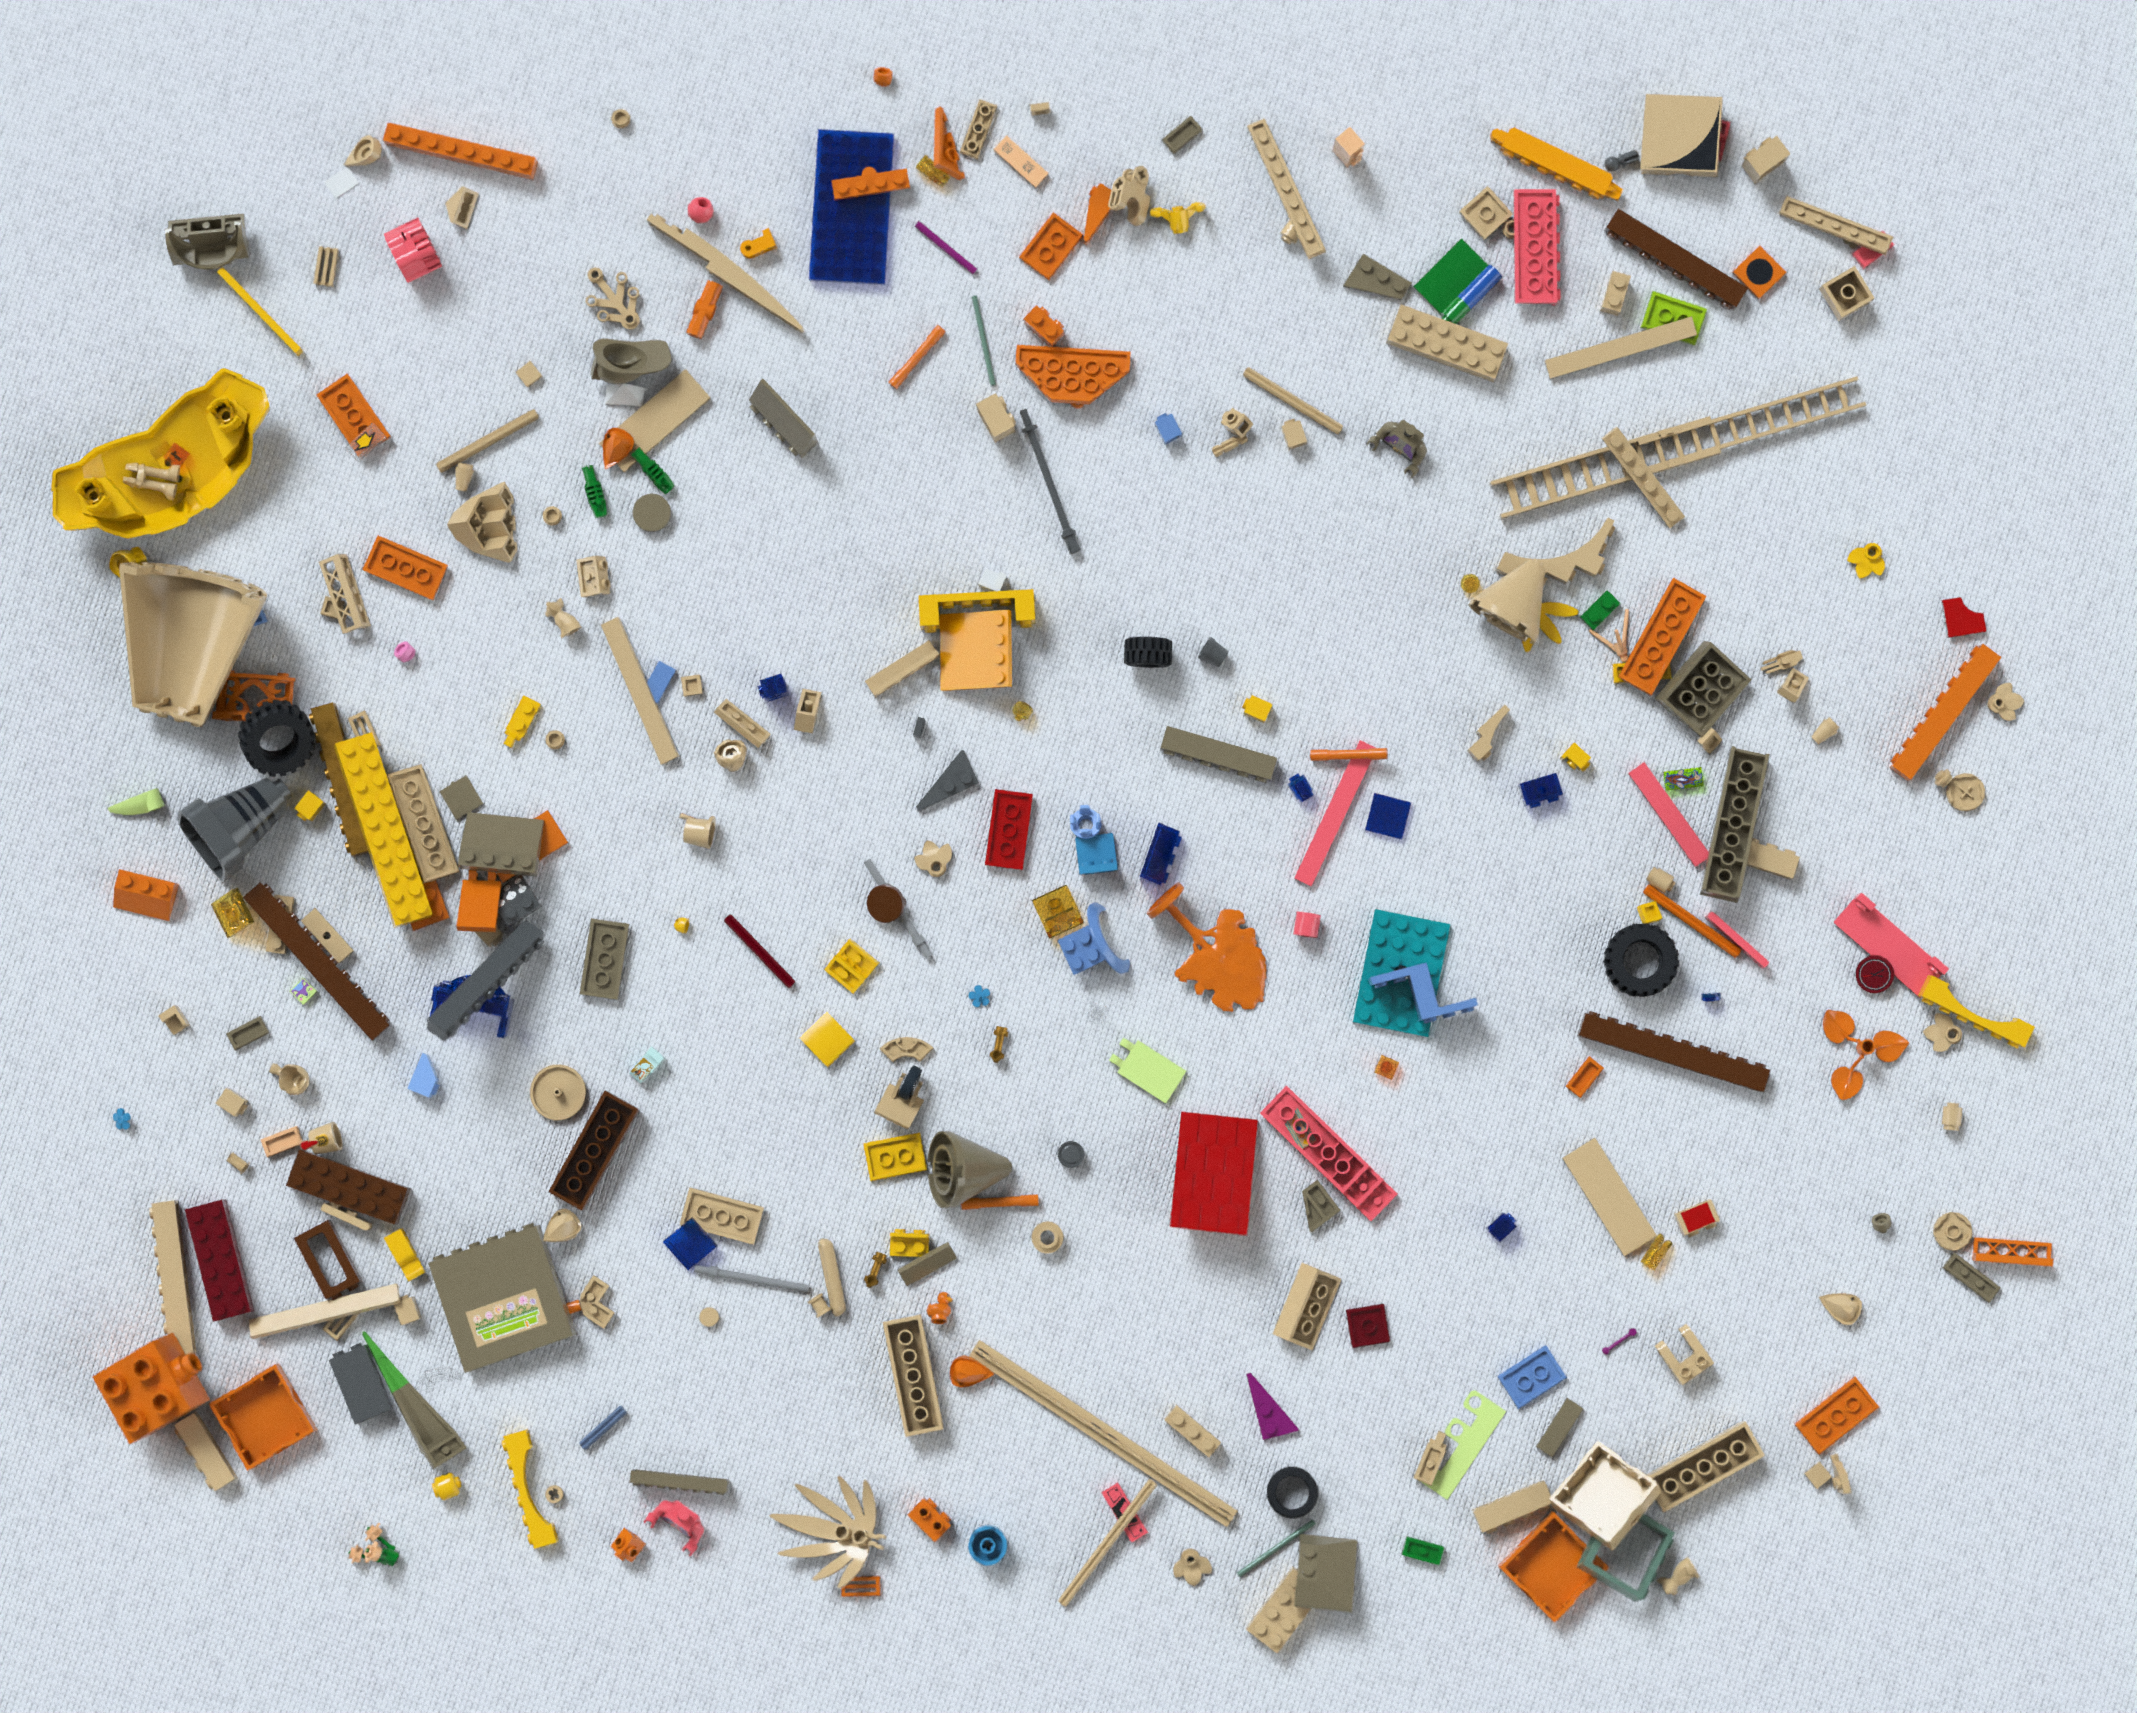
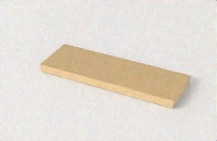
M686 369L617 427L627 431L634 438V448L631 453L617 463L624 473L637 462L631 456L634 451L640 447L647 454L711 399ZM604 439L599 443L602 448Z
M422 764L387 774L422 884L459 873Z
M1596 1138L1591 1139L1562 1158L1623 1256H1626L1657 1236Z

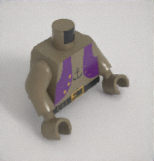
M1403 419L1398 423L1386 422L1377 431L1376 436L1370 437L1366 446L1369 443H1374L1375 446L1372 451H1375L1381 439L1385 444L1412 462L1404 470V474L1411 470L1413 473L1411 478H1413L1419 472L1418 466H1420L1427 453L1426 445L1423 442L1424 434L1417 430L1414 425L1409 424Z

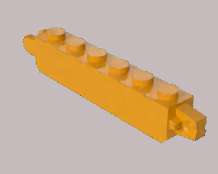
M1515 127L1509 129L1508 133L1503 130L1494 129L1490 134L1491 141L1501 146L1500 150L1503 151L1502 154L1506 157H1515L1525 166L1532 165L1542 174L1547 175L1549 173L1554 176L1555 180L1561 183L1567 182L1575 190H1584L1594 199L1606 197L1618 201L1623 192L1621 187L1612 182L1611 173Z

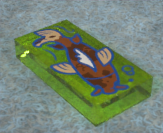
M1702 767L1663 772L1665 791L1704 786Z

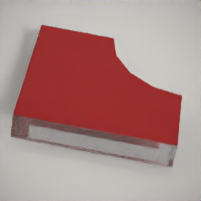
M1961 597L1941 601L1948 638L1987 632L1984 614L1969 610L1964 605Z

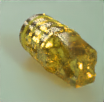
M927 155L915 167L940 187L945 186L950 179L947 173L934 167V162Z

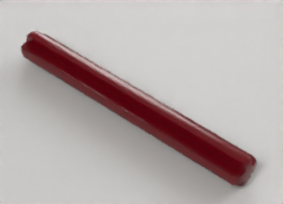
M730 914L724 919V922L787 988L795 984V980L733 915Z

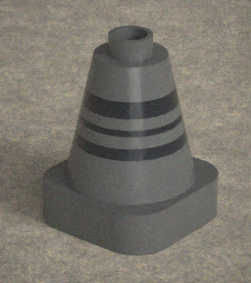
M265 778L206 803L201 798H197L179 811L178 824L209 868L224 882L243 868L244 857L288 810L286 801L292 798V794L281 779H277L272 783L269 779Z

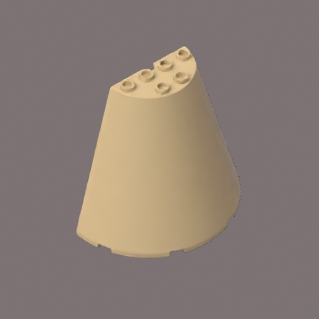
M134 562L120 564L119 572L132 707L139 708V711L143 713L154 712L157 713L156 716L168 718V715L173 716L174 721L191 722L192 726L203 727L266 602L267 593L252 583L247 585L241 579L203 569L193 571L188 569L187 566L143 562V565Z

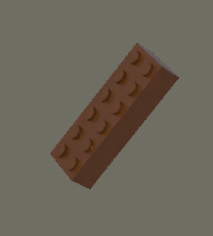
M605 1090L548 1192L584 1211L640 1109Z
M302 1149L298 1151L286 1186L394 1225L399 1223L411 1188Z

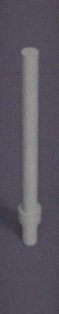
M871 859L865 861V866L878 886L886 884ZM903 911L899 918L913 938L912 942L916 947H919L926 959L931 957L932 953L924 943L925 939L922 935H919Z
M695 1265L694 1269L695 1273L706 1274L712 1278H717L718 1276L807 1293L809 1291V1285L722 1270L717 1266Z

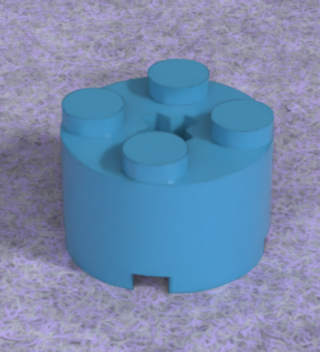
M982 1525L975 1529L970 1536L968 1543L969 1553L980 1564H996L1006 1553L1007 1538L1004 1532L997 1526ZM985 1540L993 1543L990 1550L982 1546L985 1544Z

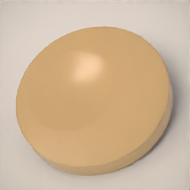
M550 1065L543 1068L534 1077L530 1087L531 1102L537 1112L548 1119L565 1120L571 1118L580 1111L585 1103V1082L581 1075L569 1066Z

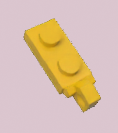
M523 695L506 727L505 734L508 736L504 745L512 748L516 740L521 741L524 738L541 706L540 703Z

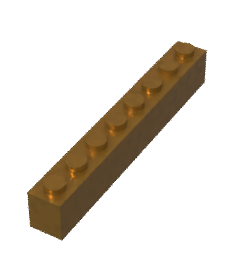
M331 702L310 708L312 712L309 714L310 721L317 730V732H314L316 742L320 743L322 748L319 751L320 757L327 766V769H324L325 775L332 784L330 793L332 798H336L337 802L335 811L338 817L341 816L342 820L340 829L342 835H346L347 842H345L347 853H351L353 857L369 853L334 749L335 743L346 740L336 704Z

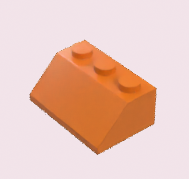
M119 869L114 886L113 907L170 921L179 884Z

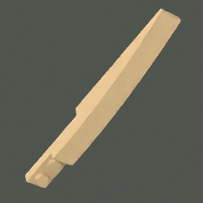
M649 215L647 218L648 224L708 262L706 266L707 272L800 333L804 331L801 324L767 290L715 247L687 228L681 234V229L675 225L670 227L660 215Z

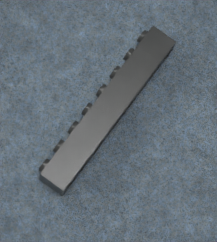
M525 920L427 1018V1030L444 1042L449 1037L452 1038L457 1033L458 1028L462 1024L465 1025L469 1021L470 1016L474 1012H478L487 999L490 1000L499 987H503L511 975L517 973L520 965L523 962L526 963L531 958L532 953L543 946L544 932Z

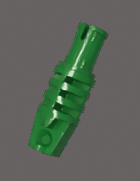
M640 447L631 454L642 467V472L664 494H667L675 487L668 474L659 467L660 465L655 460L650 459Z
M589 465V467L584 466L581 469L586 481L584 488L589 506L595 518L605 517L607 515L606 500L601 482L596 479L593 465Z

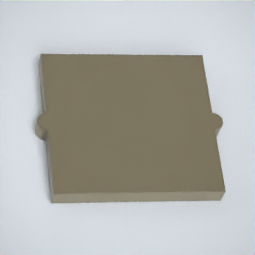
M467 775L456 782L452 781L451 785L439 791L456 820L483 805L481 798Z

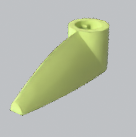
M156 788L110 806L108 810L115 814L137 815L165 807L159 789Z

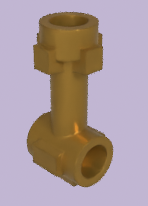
M996 1026V1030H994L993 1034L997 1035L995 1047L989 1055L994 1063L1004 1059V1054L1001 1051L1004 1037H1008V1028Z
M877 1251L873 1255L872 1259L875 1261L868 1276L864 1277L867 1287L871 1288L874 1285H878L877 1275L882 1263L886 1264L887 1255Z

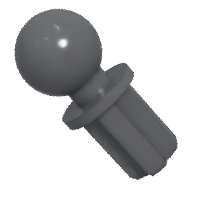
M1636 150L1624 154L1619 153V158L1614 156L1608 157L1604 165L1608 171L1614 172L1620 165L1625 168V165L1638 161L1639 154Z

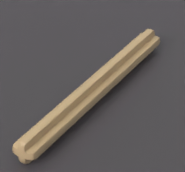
M1247 367L1244 371L1243 376L1335 434H1339L1343 429L1342 424L1250 367Z
M532 409L437 462L438 470L443 473L457 465L458 462L461 463L538 420L539 416L536 410Z

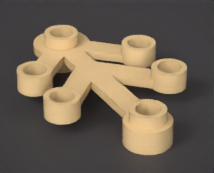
M597 267L591 268L588 272L589 280L594 284H598L609 300L589 295L586 298V304L589 307L615 308L621 314H608L607 311L600 310L597 314L600 322H619L626 329L636 328L640 322L639 315L635 312L639 290L636 287L628 289L627 293L630 299L627 310L623 305L625 283L628 281L626 273L619 272L616 275L618 283L615 295L604 281L601 269ZM593 272L599 273L597 278L592 277ZM624 275L625 280L619 281V276ZM632 290L637 291V294L635 296L630 295V292ZM590 298L595 299L594 304L588 303ZM602 313L607 314L605 319H600ZM629 316L633 317V321L631 323H628L626 321L627 317Z

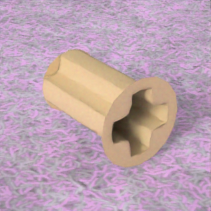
M234 1152L226 1160L238 1169L240 1174L244 1173L250 1162L246 1163Z

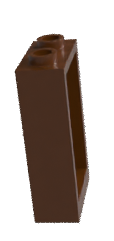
M327 1220L294 1238L326 1300L330 1298L335 1300L343 1296L341 1292L347 1289L350 1292L360 1287L358 1283L363 1280L331 1220ZM321 1233H324L346 1275V1280L334 1287L329 1285L308 1245V1240Z

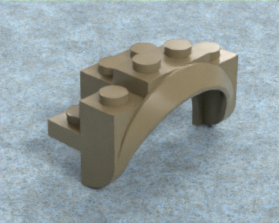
M244 213L168 221V228L165 229V238L173 265L185 264L193 268L209 270L231 264L236 259L249 258V242L246 236Z

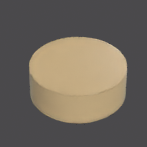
M707 1307L700 1312L699 1319L704 1326L711 1327L718 1322L719 1314L716 1309Z

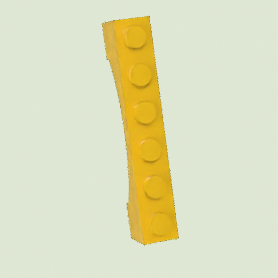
M1932 975L1927 976L1918 994L1919 997L1923 998L1922 1002L1930 1006L1935 1004L1940 1007V1011L1948 1015L1950 1012L1956 1014V1019L1964 1023L1970 1021L1974 1023V1028L1982 1032L1986 1029L1991 1032L1990 1036L1998 1040L2004 1038L2008 1040V1045L2016 1049L2019 1046H2026L2035 1026L2019 1018H2013L2012 1021L1997 1022L1980 1017L1966 1009L1955 999L1948 989L1949 983Z
M526 1429L503 1436L502 1446L504 1452L507 1451L509 1455L507 1464L509 1470H513L514 1478H512L514 1489H518L519 1492L517 1501L519 1507H523L525 1515H522L524 1526H528L530 1534H527L529 1544L533 1545L535 1549L557 1543L558 1537L554 1522L549 1523L540 1514L528 1490L526 1460L529 1449L533 1448L529 1431Z

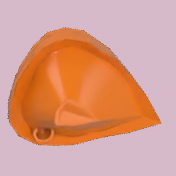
M612 427L605 433L603 441L605 470L622 461L633 450L634 438L627 431Z
M966 1355L954 1359L950 1367L951 1382L957 1387L972 1386L994 1375L985 1365Z

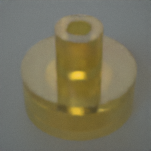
M1023 701L1016 702L1012 709L1015 714L1014 718L1017 721L1027 720L1033 713L1032 707Z

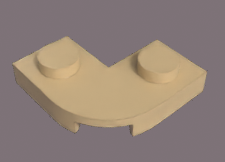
M593 1275L580 1295V1307L588 1319L605 1329L615 1312L599 1301L610 1285Z

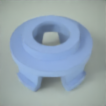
M1081 805L1077 812L1070 815V828L1077 837L1089 839L1099 833L1102 821L1100 815L1092 810L1090 805ZM1089 819L1093 823V828L1080 829L1079 824L1082 820Z

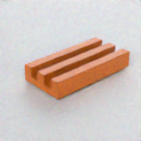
M856 1576L852 1581L876 1580V1584H847L841 1588V1597L880 1596V1576ZM850 1588H876V1591H874V1592H845V1589H850Z

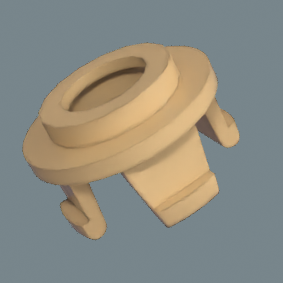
M1042 1222L1032 1232V1243L1042 1253H1053L1063 1243V1232L1053 1222ZM1046 1230L1051 1231L1055 1237L1054 1241L1049 1245L1043 1244L1040 1239L1041 1233Z

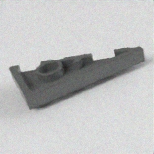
M964 750L958 753L916 806L918 811L979 784Z

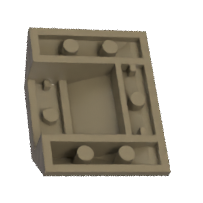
M1300 1534L1294 1607L1352 1613L1357 1540Z

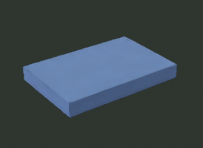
M1546 1345L1497 1376L1518 1409L1567 1378Z

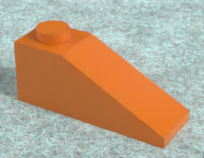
M1102 183L1098 187L1094 186L1089 192L1091 197L1089 198L1085 226V245H1088L1112 210L1108 207L1111 190Z

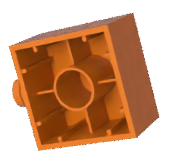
M173 1332L149 1342L92 1376L129 1445L152 1435L210 1401L197 1376V1373L202 1370L199 1358L193 1353L185 1355Z

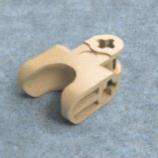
M1137 166L1134 170H1124L1122 177L1117 178L1113 183L1108 207L1113 211L1121 210L1127 205V219L1134 226L1144 223L1150 203V196L1145 193L1149 175L1144 166Z

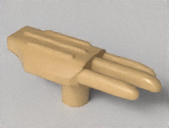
M1789 650L1778 654L1777 657L1764 661L1763 665L1775 660L1777 662L1761 667V670L1763 671L1778 665L1779 667L1766 671V673H1772L1780 669L1784 670L1793 667L1803 659L1801 651Z

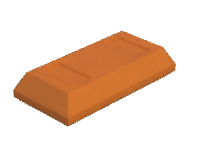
M1589 1056L1567 1083L1566 1087L1581 1098L1604 1067Z

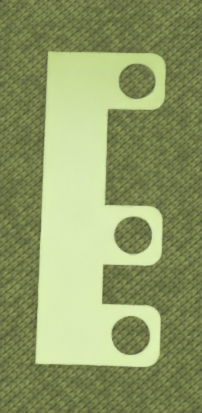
M1475 1390L1469 1393L1463 1405L1466 1409L1477 1415V1418L1471 1427L1458 1418L1451 1420L1445 1429V1434L1459 1443L1443 1469L1437 1471L1432 1486L1421 1482L1446 1500H1448L1506 1413L1504 1409ZM1477 1396L1481 1399V1406L1474 1409L1469 1405L1471 1397ZM1453 1424H1460L1463 1427V1432L1460 1436H1454L1451 1433L1450 1429Z

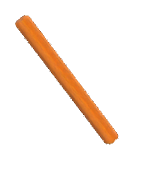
M1646 886L1643 891L1645 895L1734 958L1738 957L1741 952L1739 947L1653 886Z

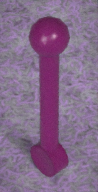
M1631 1328L1629 1333L1609 1347H1604L1602 1349L1603 1354H1609L1610 1350L1628 1337L1635 1336L1637 1334L1636 1329Z

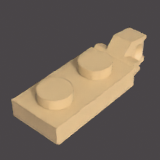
M1438 1431L1435 1440L1430 1438L1429 1442H1427L1414 1474V1479L1432 1486L1446 1452L1445 1448L1447 1445L1443 1443L1446 1436L1445 1433Z

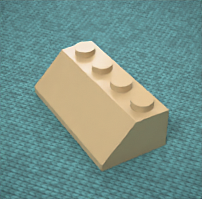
M1301 1263L1273 1334L1313 1350L1341 1278Z

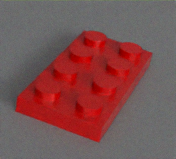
M995 789L985 865L1023 870L1033 794Z

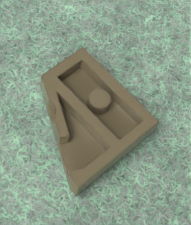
M1318 1179L1302 1191L1310 1232H1313L1341 1211Z

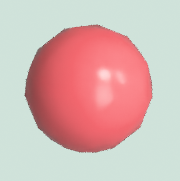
M694 198L688 204V216L696 223H706L713 216V205L707 198Z

